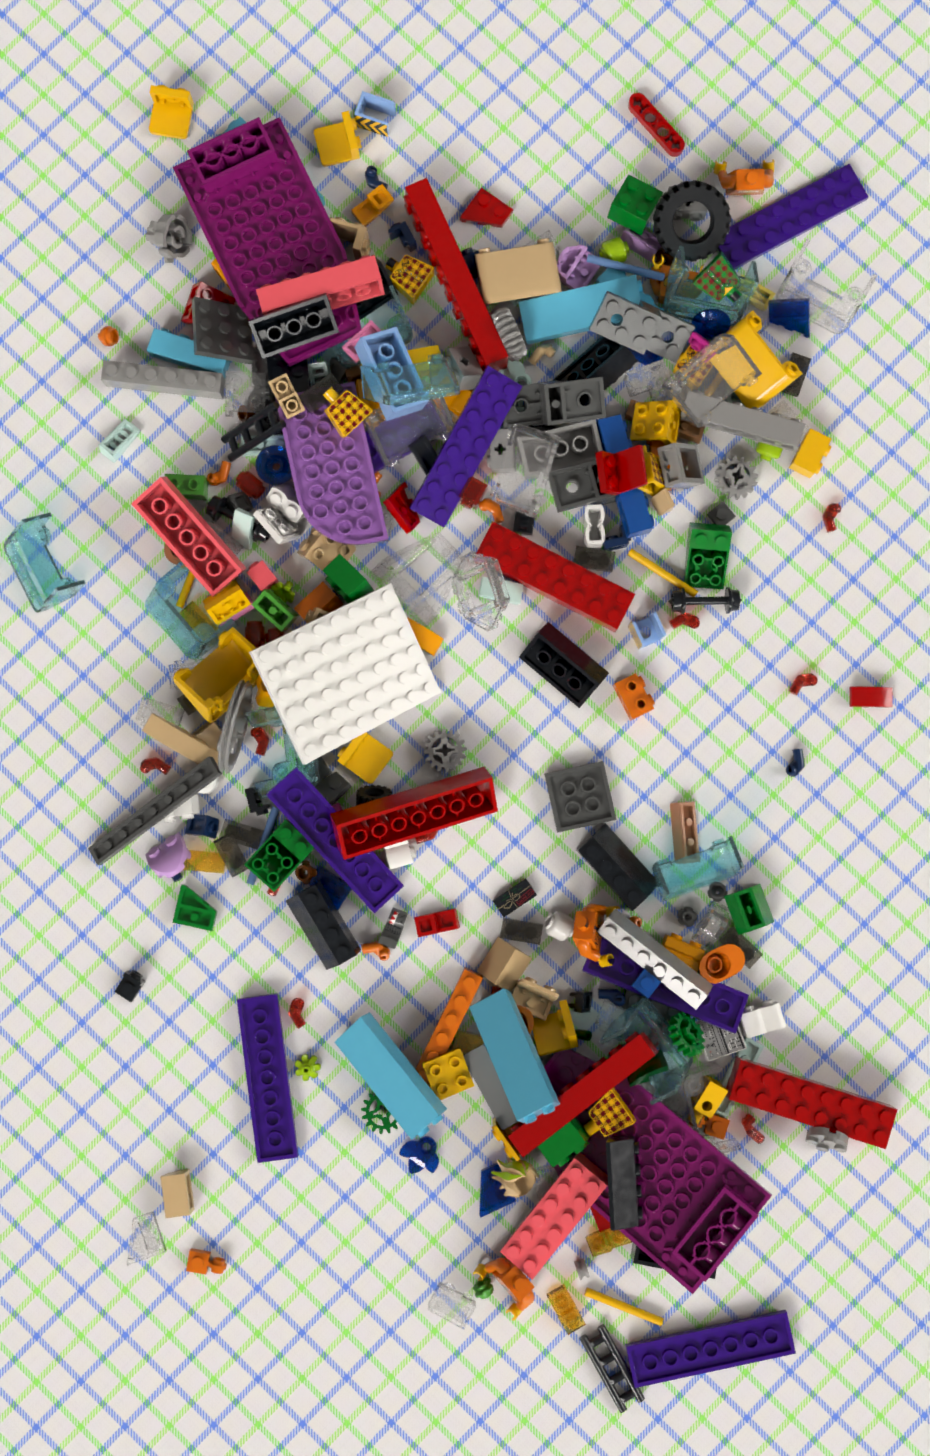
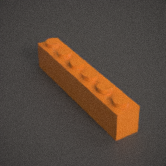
M464 967L415 1067L429 1087L430 1084L422 1064L447 1053L483 979L482 975Z

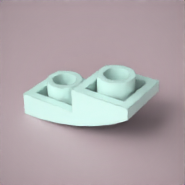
M241 508L235 509L232 543L251 550L255 532L253 530L255 517L252 513Z
M483 576L478 596L518 605L521 603L524 585Z

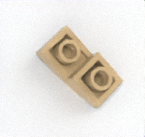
M287 373L268 382L287 419L305 411Z

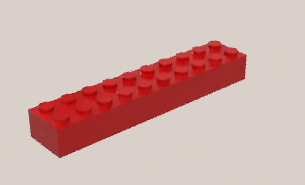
M425 178L406 186V195L403 196L406 203L404 204L408 216L412 215L413 227L416 233H420V242L423 249L428 250V259L431 266L436 267V277L439 284L444 285V294L447 302H452V312L455 319L460 320V330L463 337H468L470 343L468 346H470L473 354L476 355L483 372L486 366H490L497 371L507 369L508 354L428 179Z

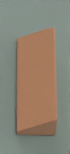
M695 801L671 803L670 812L675 863L699 862Z

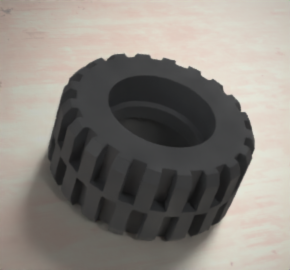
M693 180L683 181L678 185H674L661 196V200L655 207L653 228L659 244L669 255L682 261L689 260L693 262L698 259H706L708 255L718 251L717 248L726 241L725 237L729 234V223L731 222L730 208L722 193L710 184ZM696 201L702 203L708 209L710 225L707 232L701 238L692 241L684 240L674 230L673 217L676 210L682 204Z

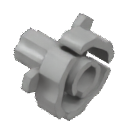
M164 214L158 222L151 221L145 234L147 241L160 247L159 254L164 257L165 263H172L177 257H185L190 252L189 246H183V244H192L193 242L192 231L188 226L187 220L180 214Z

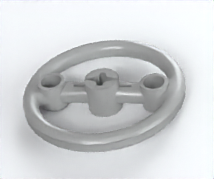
M243 679L237 684L231 697L222 734L217 744V750L219 751L218 768L220 772L225 770L226 774L232 771L237 761L247 730L248 719H250L253 709V703H251L252 685L249 680L245 683Z

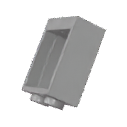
M671 443L657 448L665 488L688 489L705 484L697 445Z

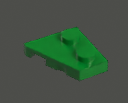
M181 884L172 923L213 931L218 911L187 885Z

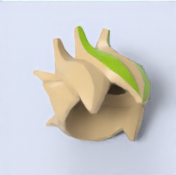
M507 1154L508 1163L497 1159L496 1161L502 1172L491 1171L493 1175H496L492 1176V1179L502 1183L499 1189L505 1188L504 1196L518 1198L526 1195L535 1184L536 1177H540L535 1168L525 1160L516 1161L515 1158L510 1159Z

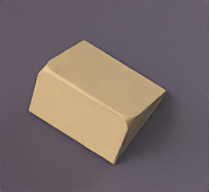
M666 488L651 498V502L659 516L672 511L675 506Z

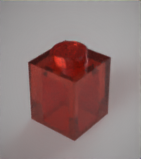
M472 476L469 477L459 495L460 504L467 509L473 508L476 510L488 490V485Z

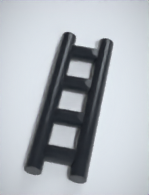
M273 401L221 437L223 443L229 442L232 451L228 455L229 461L233 462L286 427L285 421H278L275 410L279 408V404L276 401ZM268 416L271 427L265 430L261 420ZM255 425L258 435L252 439L248 428ZM239 434H242L245 442L241 447H238L235 439Z
M602 1324L597 1328L600 1334L589 1340L585 1334L579 1339L619 1412L623 1413L627 1410L625 1402L635 1397L637 1402L640 1403L644 1401L645 1397L639 1387H634L632 1374L605 1325ZM605 1342L610 1353L599 1358L594 1347ZM615 1360L620 1371L609 1377L604 1366ZM625 1379L630 1390L619 1395L614 1384Z

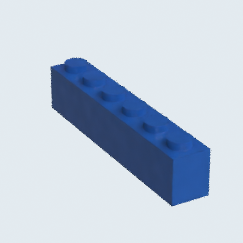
M621 414L597 420L596 424L603 451L615 454L633 447L631 440L627 438V424L625 420H622ZM636 488L616 495L615 500L626 537L632 538L650 533L654 526V518L652 514H649V501L647 496H644L643 491Z

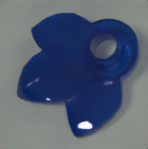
M424 1136L418 1141H408L400 1149L399 1155L409 1158L408 1166L411 1174L420 1172L425 1167L428 1171L434 1173L439 1164V1158L435 1153L437 1144L432 1137ZM423 1144H430V1149H424Z

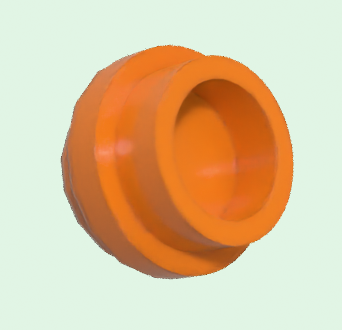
M105 326L98 333V338L103 345L113 346L118 343L119 334L115 328Z

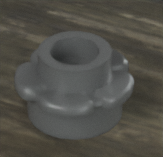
M715 882L709 886L707 894L713 901L720 902L722 899H725L724 896L728 892L724 884Z
M685 907L678 911V922L682 926L690 927L694 925V921L697 920V913L693 911V908Z

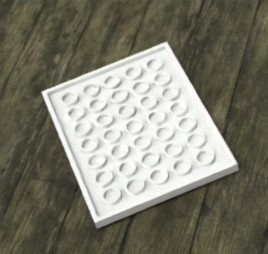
M391 583L249 652L303 765L441 693Z

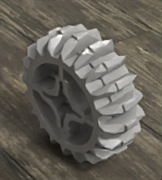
M503 307L495 310V312L491 313V319L508 354V359L511 362L518 361L527 355V349L517 323L509 308Z

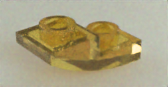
M610 1228L603 1231H595L585 1237L593 1257L611 1252L613 1248L632 1243L619 1230L611 1231Z
M564 1284L546 1294L568 1335L586 1325Z

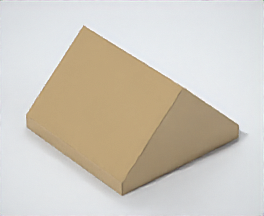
M497 937L477 972L493 984L512 992L532 958L502 938Z

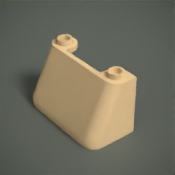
M549 238L539 239L537 244L512 249L490 251V248L478 249L479 253L474 254L479 291L484 304L562 292L554 244L549 242Z

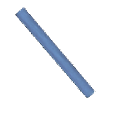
M588 254L586 261L663 281L665 273Z
M272 806L258 849L271 836L279 809ZM250 871L246 883L254 885L257 876Z

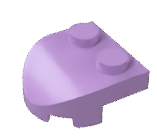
M584 245L566 247L561 252L557 261L560 281L571 290L588 286L601 267L600 265L586 262L588 254L591 253L587 251L588 247Z
M179 832L169 836L163 843L151 848L145 854L149 867L159 878L162 876L167 878L175 876L185 868V860L191 859V852L186 847L184 838Z

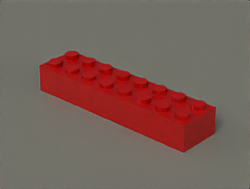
M492 522L474 556V561L519 584H523L530 590L613 632H616L635 596V593L495 522Z
M480 767L331 813L330 817L338 850L343 859L346 860L498 812L493 778L485 767Z
M636 1031L625 1040L627 1043L625 1046L622 1047L621 1044L616 1046L608 1053L610 1055L608 1059L602 1057L592 1065L594 1070L590 1072L587 1069L575 1078L578 1081L576 1084H573L571 1081L559 1091L561 1095L557 1096L560 1105L556 1106L553 1112L546 1115L542 1113L536 1116V1121L529 1124L519 1122L510 1129L513 1133L508 1138L522 1157L530 1153L659 1052L644 1031L640 1034Z
M738 1056L735 1057L726 1087L728 1090L726 1097L729 1100L814 1127L830 1128L829 1132L836 1133L837 1130L846 1134L851 1139L883 1149L887 1147L898 1110L889 1104Z

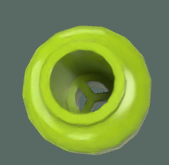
M619 237L604 241L601 248H599L600 257L622 263L626 261L627 253H629L627 242H623Z
M758 442L756 446V452L761 454L760 458L771 462L772 458H780L783 448Z

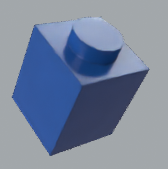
M643 969L631 984V987L648 999L661 981Z

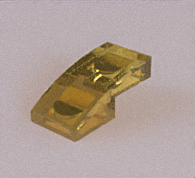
M194 601L190 602L178 614L207 645L222 633Z
M189 850L191 852V859L185 860V868L183 870L224 873L226 853Z

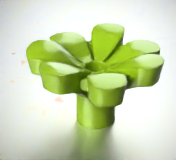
M278 581L271 586L274 593L280 596L284 602L286 600L289 603L293 602L295 593L291 591L294 586L291 581H287L285 585Z
M303 1054L301 1056L302 1061H295V1066L298 1068L295 1073L297 1076L303 1075V1081H308L309 1077L315 1079L318 1076L316 1071L321 1069V1065L319 1063L315 1064L317 1061L315 1055L308 1059V1055Z

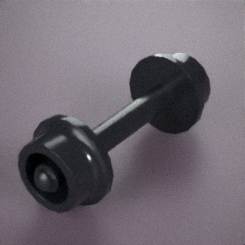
M213 496L210 502L207 503L206 514L211 516L215 522L222 515L233 520L234 512L226 508L227 498ZM254 522L253 530L255 532L253 541L266 543L271 535L260 523Z
M726 587L725 596L686 597L685 589L681 588L679 591H672L671 599L668 602L671 604L672 612H680L681 615L685 614L686 605L724 604L725 612L729 614L731 611L739 610L742 599L740 598L739 590H732L730 587Z

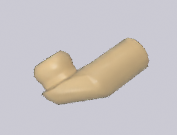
M549 343L538 346L528 358V361L535 366L542 356L553 357L556 349Z

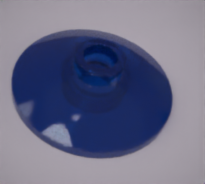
M719 309L703 310L696 314L691 321L695 326L693 332L696 331L707 340L720 338L731 326L728 314Z
M279 445L268 446L257 456L256 472L265 483L281 485L291 479V468L285 447ZM275 464H280L278 470L273 469Z

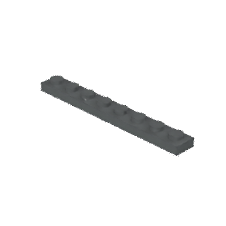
M207 757L90 846L88 849L96 864H104L223 773L219 771L214 758Z

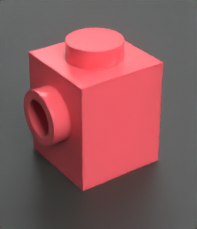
M263 560L260 562L256 561L249 566L247 574L262 592L266 589H271V586L278 582V579Z

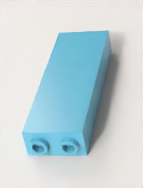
M631 275L520 301L519 308L527 344L530 345L590 331L589 326L607 291L638 305L640 301L645 302V300L640 299V292H643L641 280H637L636 275ZM614 314L611 317V322L615 324L622 320L620 314Z
M503 988L470 1006L472 1016L516 1120L529 1124L537 1120L536 1116L542 1113L546 1115L553 1112L555 1107L560 1105V1102L512 993Z
M370 1012L361 1016L335 1041V1044L411 1140L416 1136L423 1137L430 1131L428 1128L430 1124L435 1126L444 1118L441 1114L447 1108Z

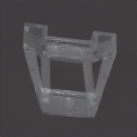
M437 532L384 558L369 574L382 587L391 583L400 604L417 623L427 627L441 612L467 559L440 532ZM429 550L448 570L423 593L419 594L400 574L424 552ZM409 555L397 567L393 568L391 566L395 562ZM447 582L431 607L426 600Z
M474 551L469 552L463 556L452 578V591L454 595H457L458 610L460 614H463L464 619L486 631H492L498 628V621L503 617L501 612L506 610L510 596L498 559L489 556L483 557V554H476ZM486 571L494 600L475 607L466 579Z

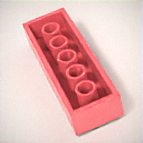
M375 255L362 256L356 261H345L335 267H324L318 272L303 273L300 277L286 278L281 280L280 283L273 285L265 284L261 288L256 289L263 315L324 293L327 295L332 310L385 295Z
M167 476L160 477L131 503L212 596L219 594L247 569Z
M582 1153L576 1154L507 1240L500 1253L533 1280L608 1186V1175Z

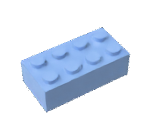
M397 326L360 337L354 348L386 421L422 410L429 400Z

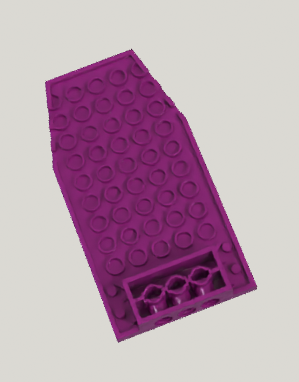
M258 117L187 150L190 159L173 167L235 300L249 319L263 315L256 289L261 288V286L280 283L281 280L286 278H297L303 273L318 272L324 267H335L342 262L348 261L346 251L280 117L264 125ZM354 303L332 310L339 333L281 352L279 355L290 367L352 338L361 331L357 304Z
M572 1049L556 1052L544 1066L556 1095L559 1097L561 1095L559 1091L571 1081L573 1084H576L578 1081L575 1078L587 1069L590 1072L594 1070L592 1065L596 1061ZM625 1078L614 1088L636 1118V1122L607 1137H604L600 1130L587 1140L589 1144L580 1153L607 1174L606 1141L610 1136H635V1142H639L640 1154L636 1155L637 1163L641 1165V1176L637 1177L638 1185H642V1198H639V1206H643V1220H640L639 1226L619 1231L689 1292L694 1294L702 1282L708 1280L757 1219L759 1211L771 1198L772 1194L641 1084L630 1087L627 1078ZM601 1098L576 1116L582 1125L592 1120L588 1111ZM571 1157L570 1160L563 1166L560 1167L557 1164L555 1167H553L556 1170L558 1176L561 1174V1172L564 1170V1168L568 1165V1163L572 1160L573 1157ZM607 1186L593 1203L592 1207L610 1222Z

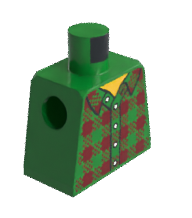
M722 251L693 279L695 286L718 302L727 296L734 303L742 295L735 287L740 282V278Z

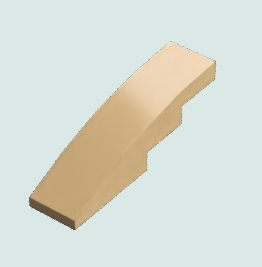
M151 713L142 729L143 732L197 764H200L207 757H213L218 765L219 751L189 734L187 730Z

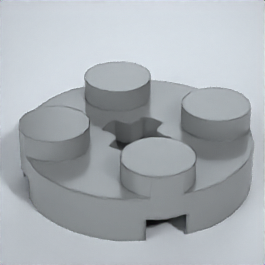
M810 1127L807 1130L806 1142L816 1145L817 1150L828 1152L829 1149H834L838 1152L847 1151L849 1137L846 1134L837 1130L836 1134L829 1132L830 1128Z

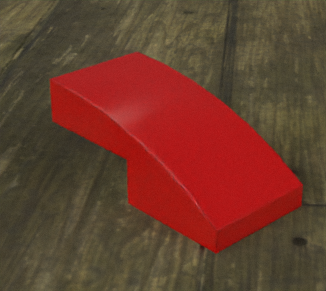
M849 687L850 707H893V687Z
M456 908L414 917L418 937L460 928Z

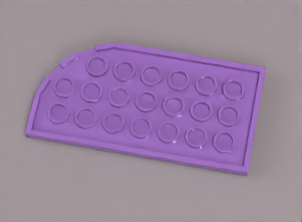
M354 382L332 386L339 395L345 390H349L358 398ZM331 386L298 392L297 394L305 411L289 419L286 418L279 405V418L286 423V427L282 429L296 496L301 511L308 522L325 537L343 544L364 545L388 540L363 421L345 438L339 435L324 411L330 403L323 394Z

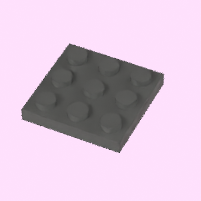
M199 297L192 299L194 355L252 364L254 356L252 331L248 323L250 319L238 305Z
M603 761L544 774L557 833L616 820Z

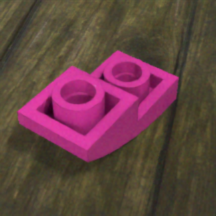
M696 331L690 335L688 340L690 346L695 351H701L703 354L711 346V342Z

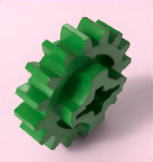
M683 1011L671 1016V1019L668 1020L670 1026L667 1029L671 1031L669 1037L673 1041L672 1044L678 1046L677 1051H682L683 1056L688 1055L689 1058L702 1053V1049L705 1048L702 1043L705 1042V1039L702 1038L704 1032L700 1028L701 1025L696 1024L695 1018H690V1015L685 1014Z
M370 1093V1100L363 1101L367 1106L361 1108V1111L366 1112L362 1119L368 1120L365 1126L372 1125V1132L378 1128L380 1134L383 1133V1129H386L388 1134L391 1133V1127L397 1130V1121L394 1119L390 1123V1112L386 1113V1117H383L381 1114L374 1115V1113L380 1110V1106L384 1104L376 1095L373 1096ZM376 1100L377 1106L375 1110L370 1111L371 1104ZM379 1118L382 1120L383 1126L377 1125L372 1119Z

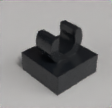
M516 512L513 532L532 535L535 514Z
M571 992L569 996L576 998L575 1004L570 1003L568 1006L574 1008V1012H590L593 992Z

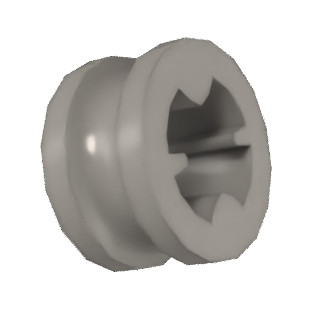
M584 1258L581 1259V1262L574 1261L579 1279L582 1280L584 1276L590 1277Z

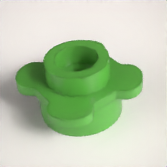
M490 1277L485 1278L483 1281H478L474 1285L473 1290L476 1291V1298L486 1299L493 1293L494 1288L490 1283Z

